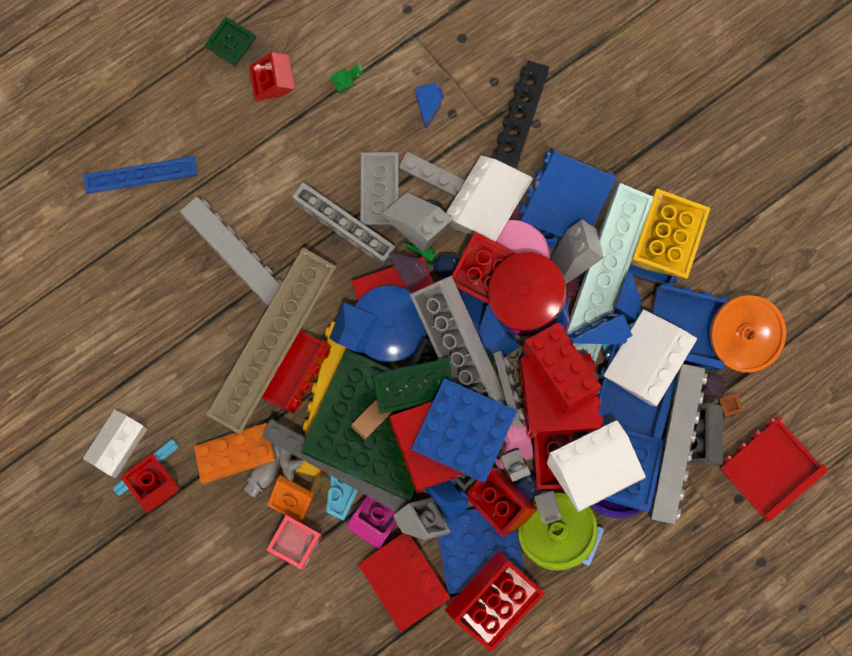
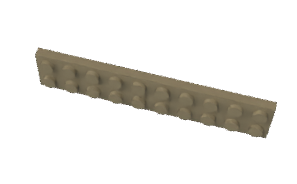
M305 248L301 249L206 416L241 434L336 266Z

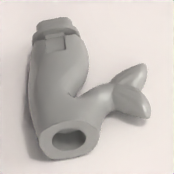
M273 443L276 461L253 468L246 480L248 483L243 489L255 498L259 491H263L262 488H266L272 482L279 463L285 478L293 481L294 471L301 467L303 460H290L292 454Z

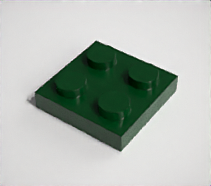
M225 17L206 42L205 48L236 67L256 40V35Z

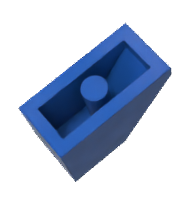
M437 82L415 88V95L424 128L430 126L441 108V99H444L442 88L438 89Z

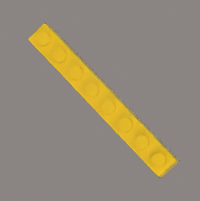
M331 322V326L326 328L325 338H328L327 343L331 346L328 358L321 365L318 381L313 384L312 393H314L313 401H309L307 410L310 412L309 420L305 419L303 431H306L305 437H307L345 350L350 351V349L329 339L335 322ZM304 460L301 467L296 471L300 475L321 479L322 470Z

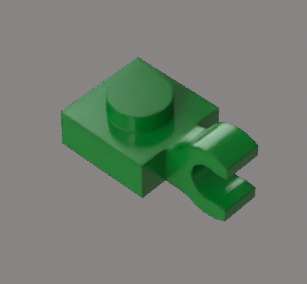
M358 64L349 72L346 68H343L329 77L340 94L355 85L353 80L362 76L363 70Z
M405 244L406 248L416 253L419 258L424 256L427 264L430 266L434 264L436 256L430 247L422 252L415 245Z

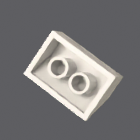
M114 409L83 459L116 479L147 429Z

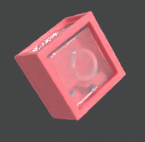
M286 515L266 550L303 571L322 535Z

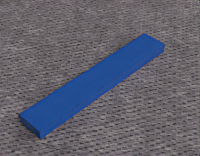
M195 156L84 174L86 193L91 194L198 176Z

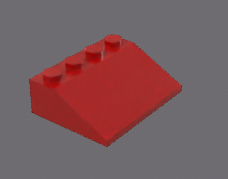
M475 231L452 274L457 289L489 305L488 287L493 272L502 261L517 253Z
M401 534L358 564L400 632L451 600L414 540L408 534Z
M498 551L450 603L445 611L454 622L492 652L542 598L545 592Z

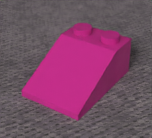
M367 496L352 516L347 529L377 549H380L397 524L393 516L397 512ZM412 496V498H411V500H410L409 502L406 501V503H405V505H404L403 507H405L407 504L411 503L412 500L414 499V497Z

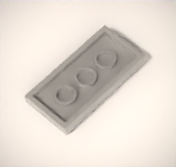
M398 152L361 153L360 222L367 227H394L382 216V213L399 198Z

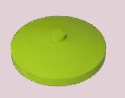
M554 493L562 519L543 525L537 509L531 518L518 528V536L524 553L533 563L549 570H566L579 565L591 554L598 538V525L590 507L578 512L566 493Z

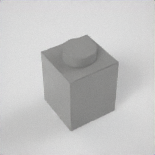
M544 491L539 493L538 496H534L543 525L562 519L554 491Z

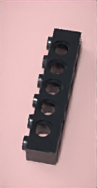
M529 60L527 65L521 69L520 77H522L521 83L517 82L514 93L517 95L515 100L512 99L510 102L509 110H511L510 116L505 117L503 126L506 128L504 133H500L497 142L500 144L499 149H495L492 156L493 159L516 170L549 73V66ZM531 80L534 81L536 84L528 85L526 82ZM527 97L530 101L523 102L521 98ZM523 114L524 118L518 119L515 115ZM515 130L519 135L512 136L510 132ZM506 147H510L514 151L511 153H507L504 151V149Z

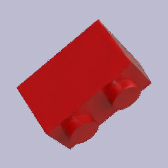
M270 52L249 66L255 101L283 97L295 89L289 55Z
M153 453L121 476V479L147 513L179 491L177 485Z

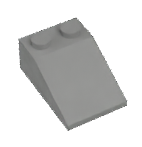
M407 192L382 213V216L422 252L427 250L448 231L453 220L438 206Z
M580 220L566 231L551 256V260L561 270L566 284L604 258L597 229L587 222Z

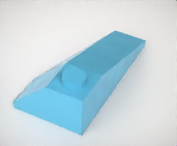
M331 476L326 512L344 520L358 490Z

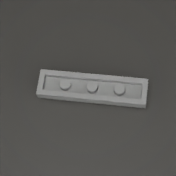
M408 151L399 165V170L454 198L465 180Z
M501 351L493 354L508 407L517 410L512 423L517 429L525 427L523 420L526 417L523 409L519 407L520 395L514 389L516 380L513 373H510L509 370L511 362L508 356H504Z

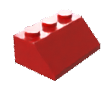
M573 432L537 434L536 438H534L537 490L564 491L547 465V461L551 452L574 441Z
M492 467L485 484L477 481L466 494L473 506L502 537L507 536L524 525L538 509L516 488L515 484L500 468Z

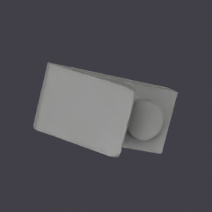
M519 450L501 456L505 474L512 482L531 474L529 468L524 464Z

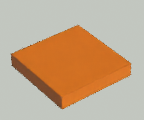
M280 475L276 480L267 506L302 523L314 493Z

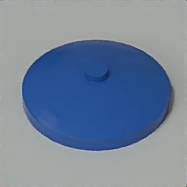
M381 286L367 292L357 302L356 308L378 317L365 348V355L376 361L393 363L405 360L417 352L421 340L426 338L427 332L410 296L412 292L398 286Z

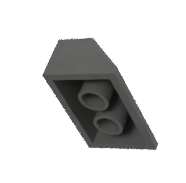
M711 403L698 404L697 412H700L698 424H694L693 431H696V438L694 443L690 445L692 458L690 462H687V465H722L723 406Z

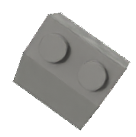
M432 498L409 503L393 515L402 533L423 540L432 539L451 532Z

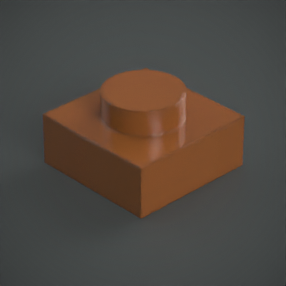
M737 393L718 399L719 405L723 406L724 418L743 412Z

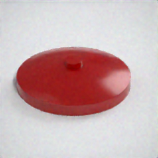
M533 252L514 254L502 261L493 272L488 287L489 303L497 318L509 327L522 331L543 328L551 323L563 308L566 299L564 276L552 260L541 254Z

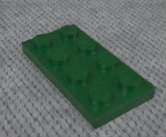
M445 357L372 374L379 413L384 414L434 401L444 378L453 382L449 358Z

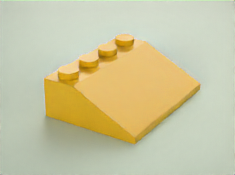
M656 189L651 194L654 198L630 264L645 270L688 279L710 208Z

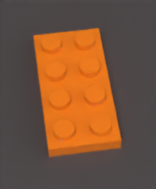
M264 423L243 430L241 434L233 433L194 446L200 482L205 484L276 461L273 443L262 437L268 424Z

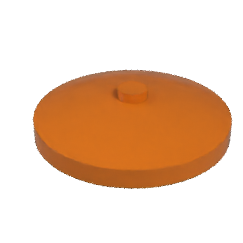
M742 295L728 300L718 309L711 322L710 343L716 357L723 361L724 365L736 371L749 373L767 368L779 357L785 345L786 325L781 312L773 303L759 296Z

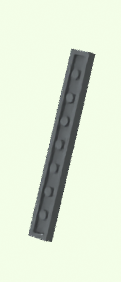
M271 419L262 435L266 440L395 512L401 510L405 505L406 500L300 453L306 437L274 419Z

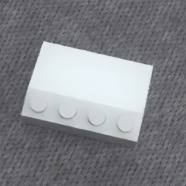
M481 155L446 212L453 219L450 225L455 230L473 235L476 231L496 241L533 178L496 159Z
M642 310L630 330L633 336L628 338L625 344L621 345L603 376L654 407L660 402L697 338L648 311Z
M617 420L551 452L547 461V465L578 512L646 477L627 434Z

